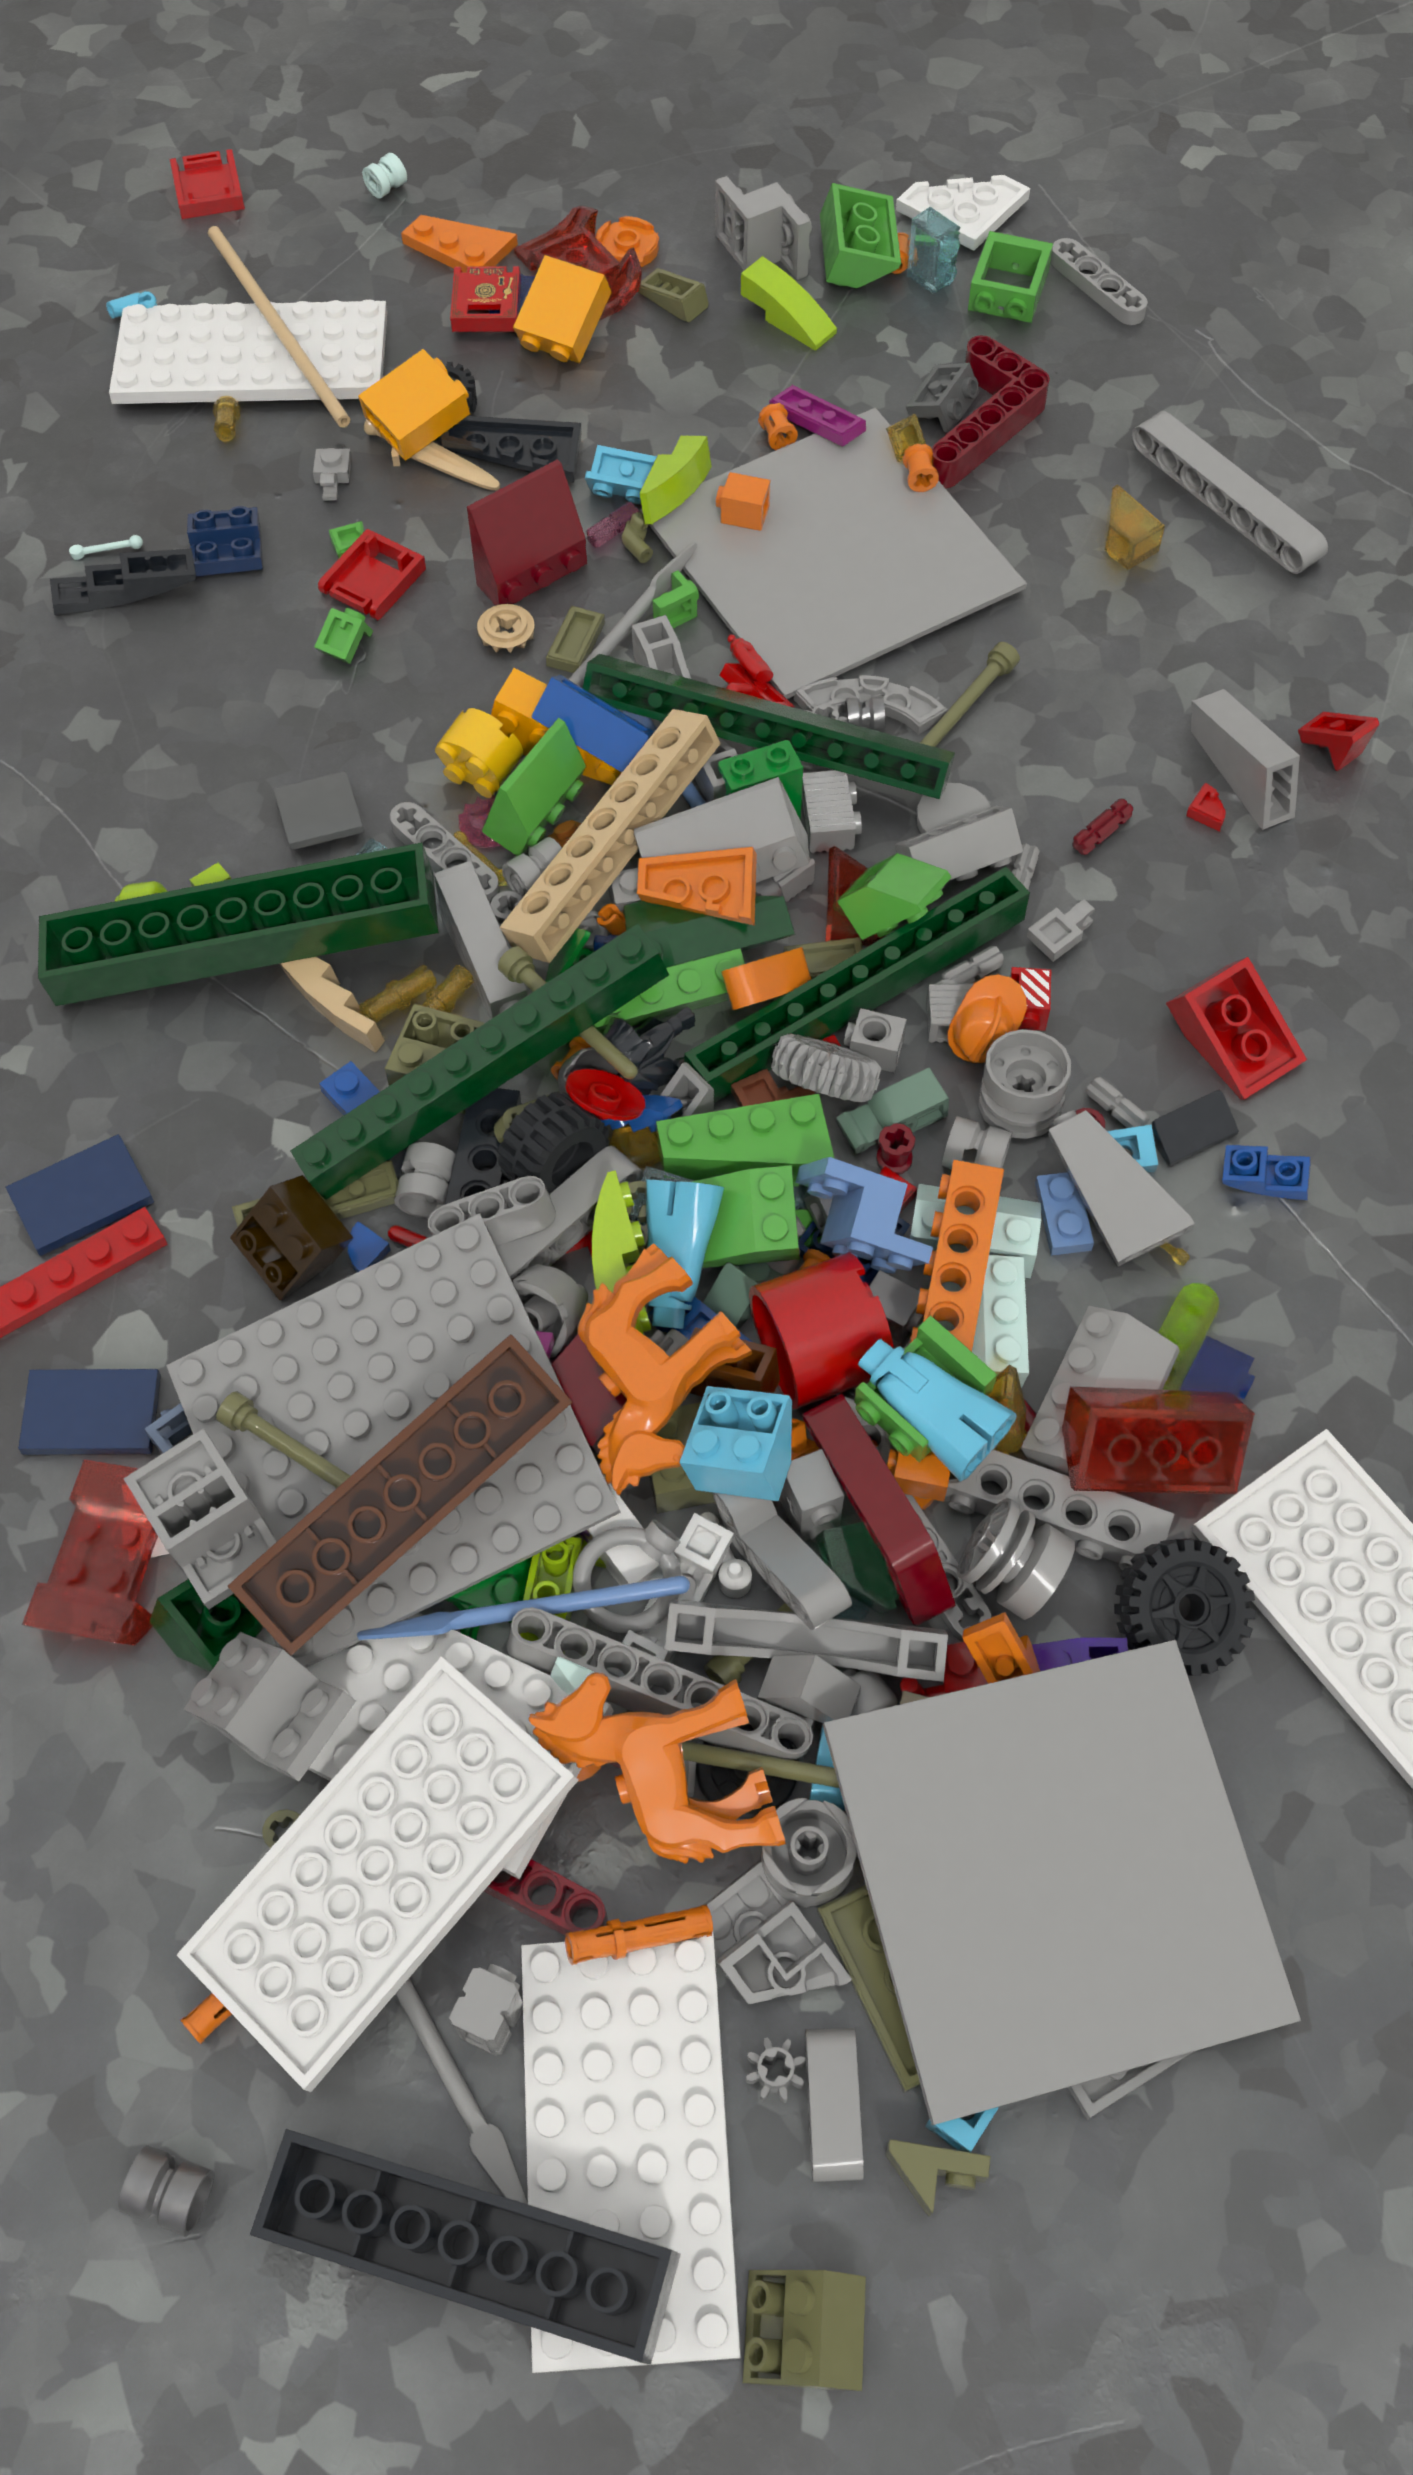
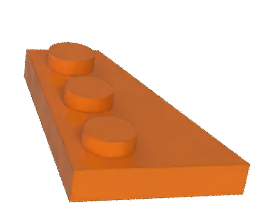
M420 215L401 232L403 244L453 269L454 267L461 266L463 273H467L468 266H496L518 245L517 234L425 215Z
M753 847L639 858L637 894L641 901L755 926L757 854Z

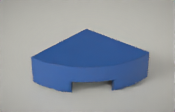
M359 1221L352 1228L350 1234L354 1238L348 1244V1254L357 1273L380 1262L391 1248L387 1241Z

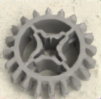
M799 1034L783 1035L780 1037L778 1045L775 1046L772 1055L773 1062L771 1068L777 1076L790 1081L792 1084L830 1097L853 1102H866L872 1099L875 1090L877 1091L880 1082L879 1075L882 1068L875 1060L861 1055L859 1052L849 1050L834 1043L825 1042L821 1039L818 1040Z

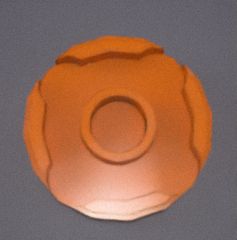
M624 216L619 218V222L611 224L610 220L597 230L595 249L598 258L608 266L623 270L637 269L651 263L658 255L659 235L658 232L654 231V226L650 222L638 217Z

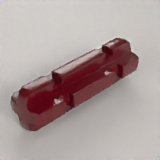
M1123 798L1115 801L1110 806L1111 809L1103 811L1086 826L1087 829H1082L1073 837V848L1078 850L1081 855L1091 852L1096 847L1095 844H1100L1119 828L1118 824L1122 825L1132 817L1133 806Z

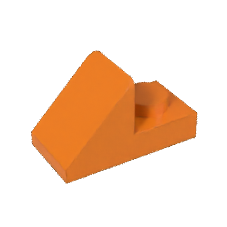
M1005 1612L963 1630L962 1638L988 1684L1040 1672L1029 1637L1027 1635L1018 1636Z

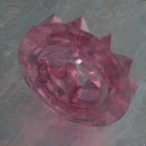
M494 795L486 800H482L477 796L475 803H465L463 813L458 815L461 835L474 846L482 848L501 846L482 832L484 828L483 820L489 815L496 798Z

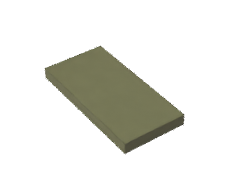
M866 1885L817 1908V1913L844 1969L852 1978L850 1982L903 2092L906 2093L920 2086V2081Z

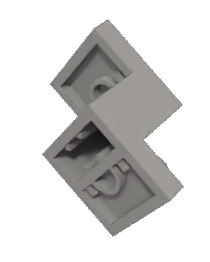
M727 176L715 180V236L742 269L746 270L763 256L772 263L781 261L796 280L808 276V261L811 258L809 236L812 231V224L809 216L803 213L794 203L792 196L786 193L778 182L743 194L742 190L736 187Z
M204 1428L123 1478L164 1547L182 1567L208 1609L232 1595L233 1592L228 1588V1585L277 1542L245 1489L232 1473Z
M240 1632L235 1639L228 1642L222 1649L219 1657L220 1660L209 1675L199 1681L194 1687L191 1699L184 1707V1710L195 1719L217 1729L255 1760L300 1781L356 1700L344 1690L320 1681L283 1649Z

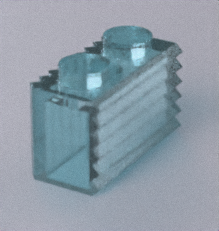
M932 207L927 208L912 218L907 277H912V280H916V284L926 287V290H930V293H936L943 287L949 286L956 277L957 269L955 263L958 256L956 253L960 247V238H958L960 232L958 231L961 227Z

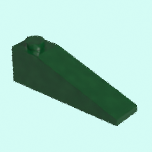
M784 896L755 897V926L645 901H638L624 906L626 931L639 924L660 953L666 968L739 948L743 952L795 935Z
M189 1579L157 1598L149 1621L177 1657L210 1672L220 1660L219 1657L222 1649L228 1642L235 1639L240 1632L256 1638L264 1628L234 1593L208 1609Z

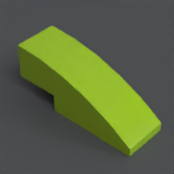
M760 257L741 273V295L766 310L765 321L815 351L837 334V327L812 296L791 276L765 257Z
M681 435L672 454H658L639 493L645 524H653L668 515L688 499L705 480L712 467L707 436Z

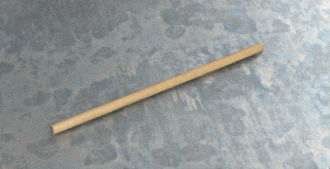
M210 227L208 230L209 237L338 426H348L350 417L219 227Z

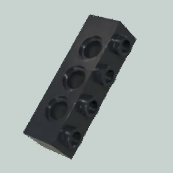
M497 1088L466 1108L445 1204L510 1182L500 1171L501 1167L498 1165V1157L500 1156L498 1150L501 1143L495 1135L490 1136L487 1134L494 1131L496 1121L508 1109L522 1104L520 1091ZM483 1166H493L488 1171L479 1170Z

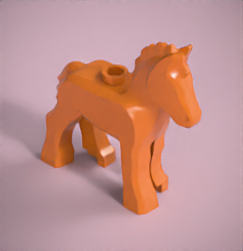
M654 1243L647 1249L644 1248L630 1271L615 1283L613 1292L608 1290L607 1286L603 1283L599 1289L593 1290L592 1304H586L584 1313L578 1323L580 1339L587 1346L593 1359L603 1371L598 1379L614 1398L622 1393L627 1399L623 1407L614 1413L613 1420L603 1428L605 1435L597 1445L598 1449H600L597 1458L601 1459L599 1467L603 1475H605L607 1484L612 1483L613 1490L616 1491L618 1496L621 1495L629 1484L634 1487L638 1486L642 1477L650 1476L663 1469L681 1466L679 1462L685 1448L682 1442L665 1439L656 1434L668 1423L691 1389L703 1382L714 1369L752 1355V1350L739 1338L741 1336L740 1332L721 1311L670 1357L663 1349L636 1329L637 1317L649 1301L668 1292H683L693 1285L689 1275L673 1257L668 1258Z
M595 1672L589 1674L573 1693L563 1698L558 1704L547 1701L545 1703V1711L529 1715L528 1720L535 1726L532 1732L539 1738L538 1743L545 1750L550 1751L554 1758L559 1759L561 1764L576 1763L578 1768L591 1765L601 1767L605 1764L616 1762L620 1764L623 1774L615 1776V1781L623 1805L632 1803L641 1831L646 1835L650 1848L657 1855L680 1861L684 1864L688 1863L689 1858L703 1863L705 1858H714L712 1848L726 1853L739 1847L781 1846L786 1844L775 1806L761 1810L751 1819L736 1820L751 1810L761 1808L762 1805L773 1802L762 1767L748 1772L743 1784L731 1794L721 1799L706 1801L688 1796L681 1743L749 1723L736 1679L720 1688L717 1694L708 1702L695 1708L682 1709L668 1715L651 1712H623L604 1716L603 1707L611 1690V1685L607 1675Z

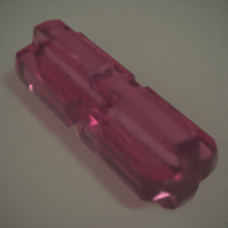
M627 502L609 514L610 519L605 517L588 528L586 531L587 541L594 548H599L617 535L616 531L621 533L624 530L625 524L628 520H631L632 514L639 512L638 508L631 502Z

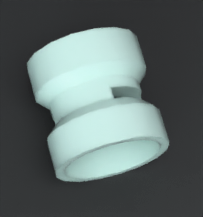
M390 152L381 157L378 164L372 163L365 167L362 172L363 180L368 190L379 199L390 193L392 187L398 188L407 182V173L404 165L395 154Z

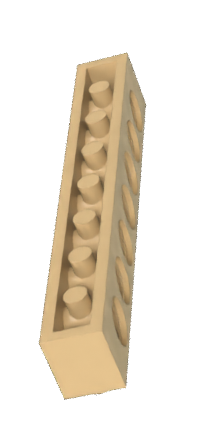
M675 709L671 710L501 924L500 929L511 947H521L530 957L547 963L553 960L639 849L634 829L661 820L721 744L707 715Z

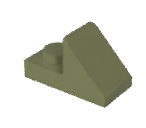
M892 2139L889 2140L886 2146L885 2156L928 2217L934 2211L937 2175L945 2176L946 2186L967 2190H975L976 2182L984 2183L989 2178L991 2156Z

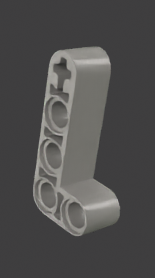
M713 1493L725 1529L734 1533L732 1543L737 1551L809 1629H816L852 1606L849 1593L839 1577L777 1515L772 1500Z

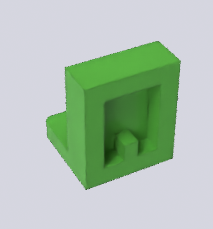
M679 570L671 573L672 591L653 599V619L666 615L672 628L697 617V600L699 599L697 587L691 580H687Z
M331 608L314 648L321 653L350 664L362 636L371 637L373 630L364 622L366 617L350 608H346L344 612Z

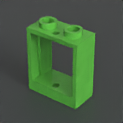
M989 231L971 282L968 310L1032 323L1049 272L1053 243ZM992 268L1032 276L1033 280L1028 289L985 280L988 269Z

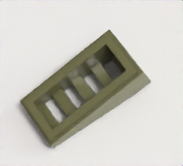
M660 268L654 270L636 286L640 294L688 323L707 309L709 305L703 283Z

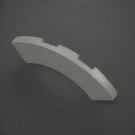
M860 675L859 679L837 680V677L823 679L798 689L794 696V701L804 711H812L822 703L830 704L834 707L838 706L839 714L845 713L846 698L857 697L861 702H864L874 696H883L885 716L902 722L918 735L936 725L948 711L938 700L914 686L907 688L889 682V678L871 675Z

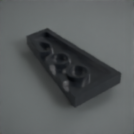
M467 416L443 433L441 440L442 447L451 452L529 472H534L558 459L562 463L567 481L574 483L582 428L581 423Z

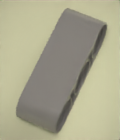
M526 1176L435 1209L428 1218V1228L433 1236L480 1213L495 1246H499L549 1227L556 1217V1210L543 1181L535 1176Z
M855 2028L805 2029L812 2181L863 2180V2146Z

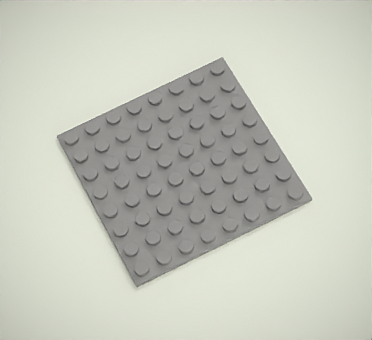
M876 408L857 415L866 420V431L842 447L815 433L702 482L696 491L680 506L655 523L649 524L674 558L692 542L697 543V548L682 569L736 638H743L753 645L755 651L768 664L774 674L770 680L771 684L786 699L795 696V692L806 685L836 677L1027 587L1026 581L939 481L935 487L926 492H916L910 489L907 482L909 470L905 467L902 459L905 450L909 446ZM730 472L771 480L770 507L761 531L721 523V508L716 507V496L719 486H725Z
M480 1213L166 1365L192 1433L195 1434L202 1428L205 1429L277 1541L337 1488L250 1431H232L218 1422L216 1419L217 1411L224 1399L232 1392L238 1391L252 1400L254 1408L258 1410V1416L347 1474L352 1475L510 1334L516 1338L563 1391ZM571 1405L562 1411L291 1657L307 1668L362 1641L357 1637V1633L360 1631L381 1628L403 1621L621 1513ZM274 1639L276 1647L283 1649L280 1646V1644Z
M1176 1640L836 1719L822 1724L931 2125L1301 2021Z

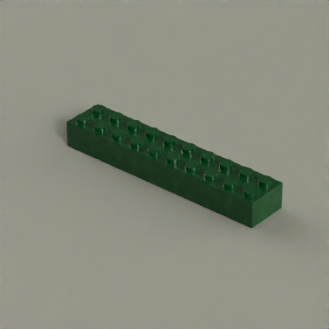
M421 842L39 916L38 979L55 1006L436 934L439 933L433 870Z

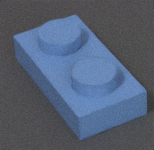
M1068 1172L1037 1176L1035 1187L1038 1200L1041 1203V1214L1051 1256L1092 1251L1094 1241L1086 1207Z

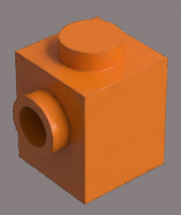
M730 472L725 486H719L716 496V507L721 508V523L761 531L770 507L771 480Z

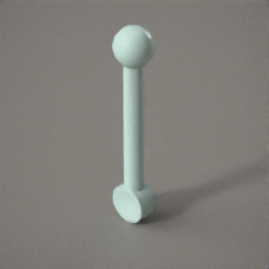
M133 535L129 540L82 547L77 544L71 546L69 552L73 559L79 560L85 554L126 547L139 549L143 545V540L140 536Z

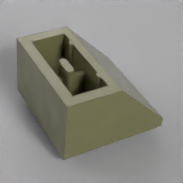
M413 1004L385 1067L388 1085L390 1086L485 1023ZM464 1109L460 1113L465 1114L466 1109Z
M749 2270L743 2383L862 2391L866 2276L827 2270Z

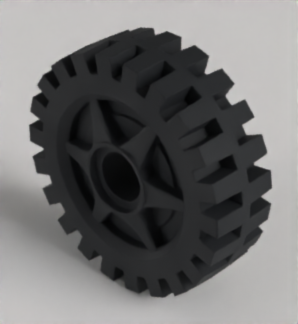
M1169 1539L1144 1548V1553L1136 1554L1130 1560L1133 1564L1131 1567L1124 1568L1120 1576L1125 1579L1123 1585H1117L1115 1595L1120 1596V1603L1114 1604V1614L1121 1617V1621L1116 1624L1119 1632L1126 1635L1129 1649L1134 1650L1176 1640L1187 1675L1201 1676L1202 1673L1210 1674L1218 1671V1666L1230 1664L1234 1661L1231 1655L1240 1654L1245 1648L1241 1641L1243 1638H1250L1253 1628L1247 1626L1248 1619L1255 1620L1256 1609L1249 1608V1601L1255 1600L1254 1590L1246 1588L1245 1584L1251 1581L1246 1572L1238 1570L1241 1564L1234 1557L1227 1556L1228 1552L1221 1547L1194 1539ZM1186 1595L1190 1601V1611L1183 1618L1179 1611V1603Z

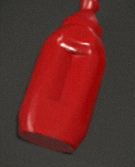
M733 634L728 636L727 641L731 643L730 651L732 652V657L757 682H769L774 674L768 664L755 651L753 645L743 638H736Z

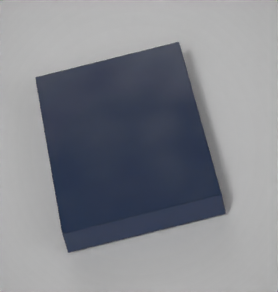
M119 1134L5 1186L39 1256L154 1203Z
M29 1370L19 1451L22 1455L152 1454L153 1443L145 1428L156 1421L161 1379L159 1370Z

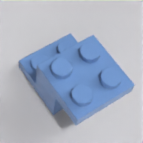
M832 1157L799 1167L795 1183L807 1186V1193L813 1196L832 1199L820 1244L833 1248V1255L839 1256L850 1252L857 1258L861 1257L872 1261L871 1268L892 1274L895 1273L896 1269L911 1271L912 1266L929 1264L932 1246L894 1234L908 1184Z

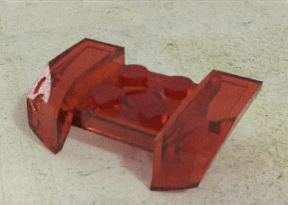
M579 205L573 208L551 230L514 248V253L530 271L539 269L546 255L605 275L611 294L599 319L600 321L619 312L639 291L642 269L634 247L626 252L620 263L595 237L598 210Z
M83 1460L69 1498L76 1506L49 1580L47 1584L37 1583L22 1625L134 1646L152 1628V1624L149 1622L152 1614L135 1602L158 1535L123 1479L138 1470L137 1468Z

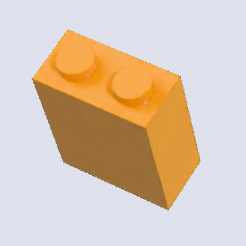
M545 255L513 326L520 344L532 352L541 350L550 353L552 357L561 362L571 360L580 364L611 294L605 275Z
M424 349L358 395L365 418L405 461L470 415L466 400L469 398V394L464 385L458 379L453 381L441 360L437 357L433 359Z

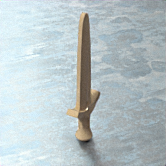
M366 419L364 423L365 433L369 436L374 435L385 439ZM433 441L410 457L473 485L489 490H498L500 488L499 481L491 474ZM392 447L393 466H400L401 456Z

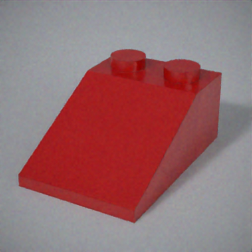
M1249 957L1226 965L1166 1002L1186 1039L1240 1100L1248 1098L1307 1060Z

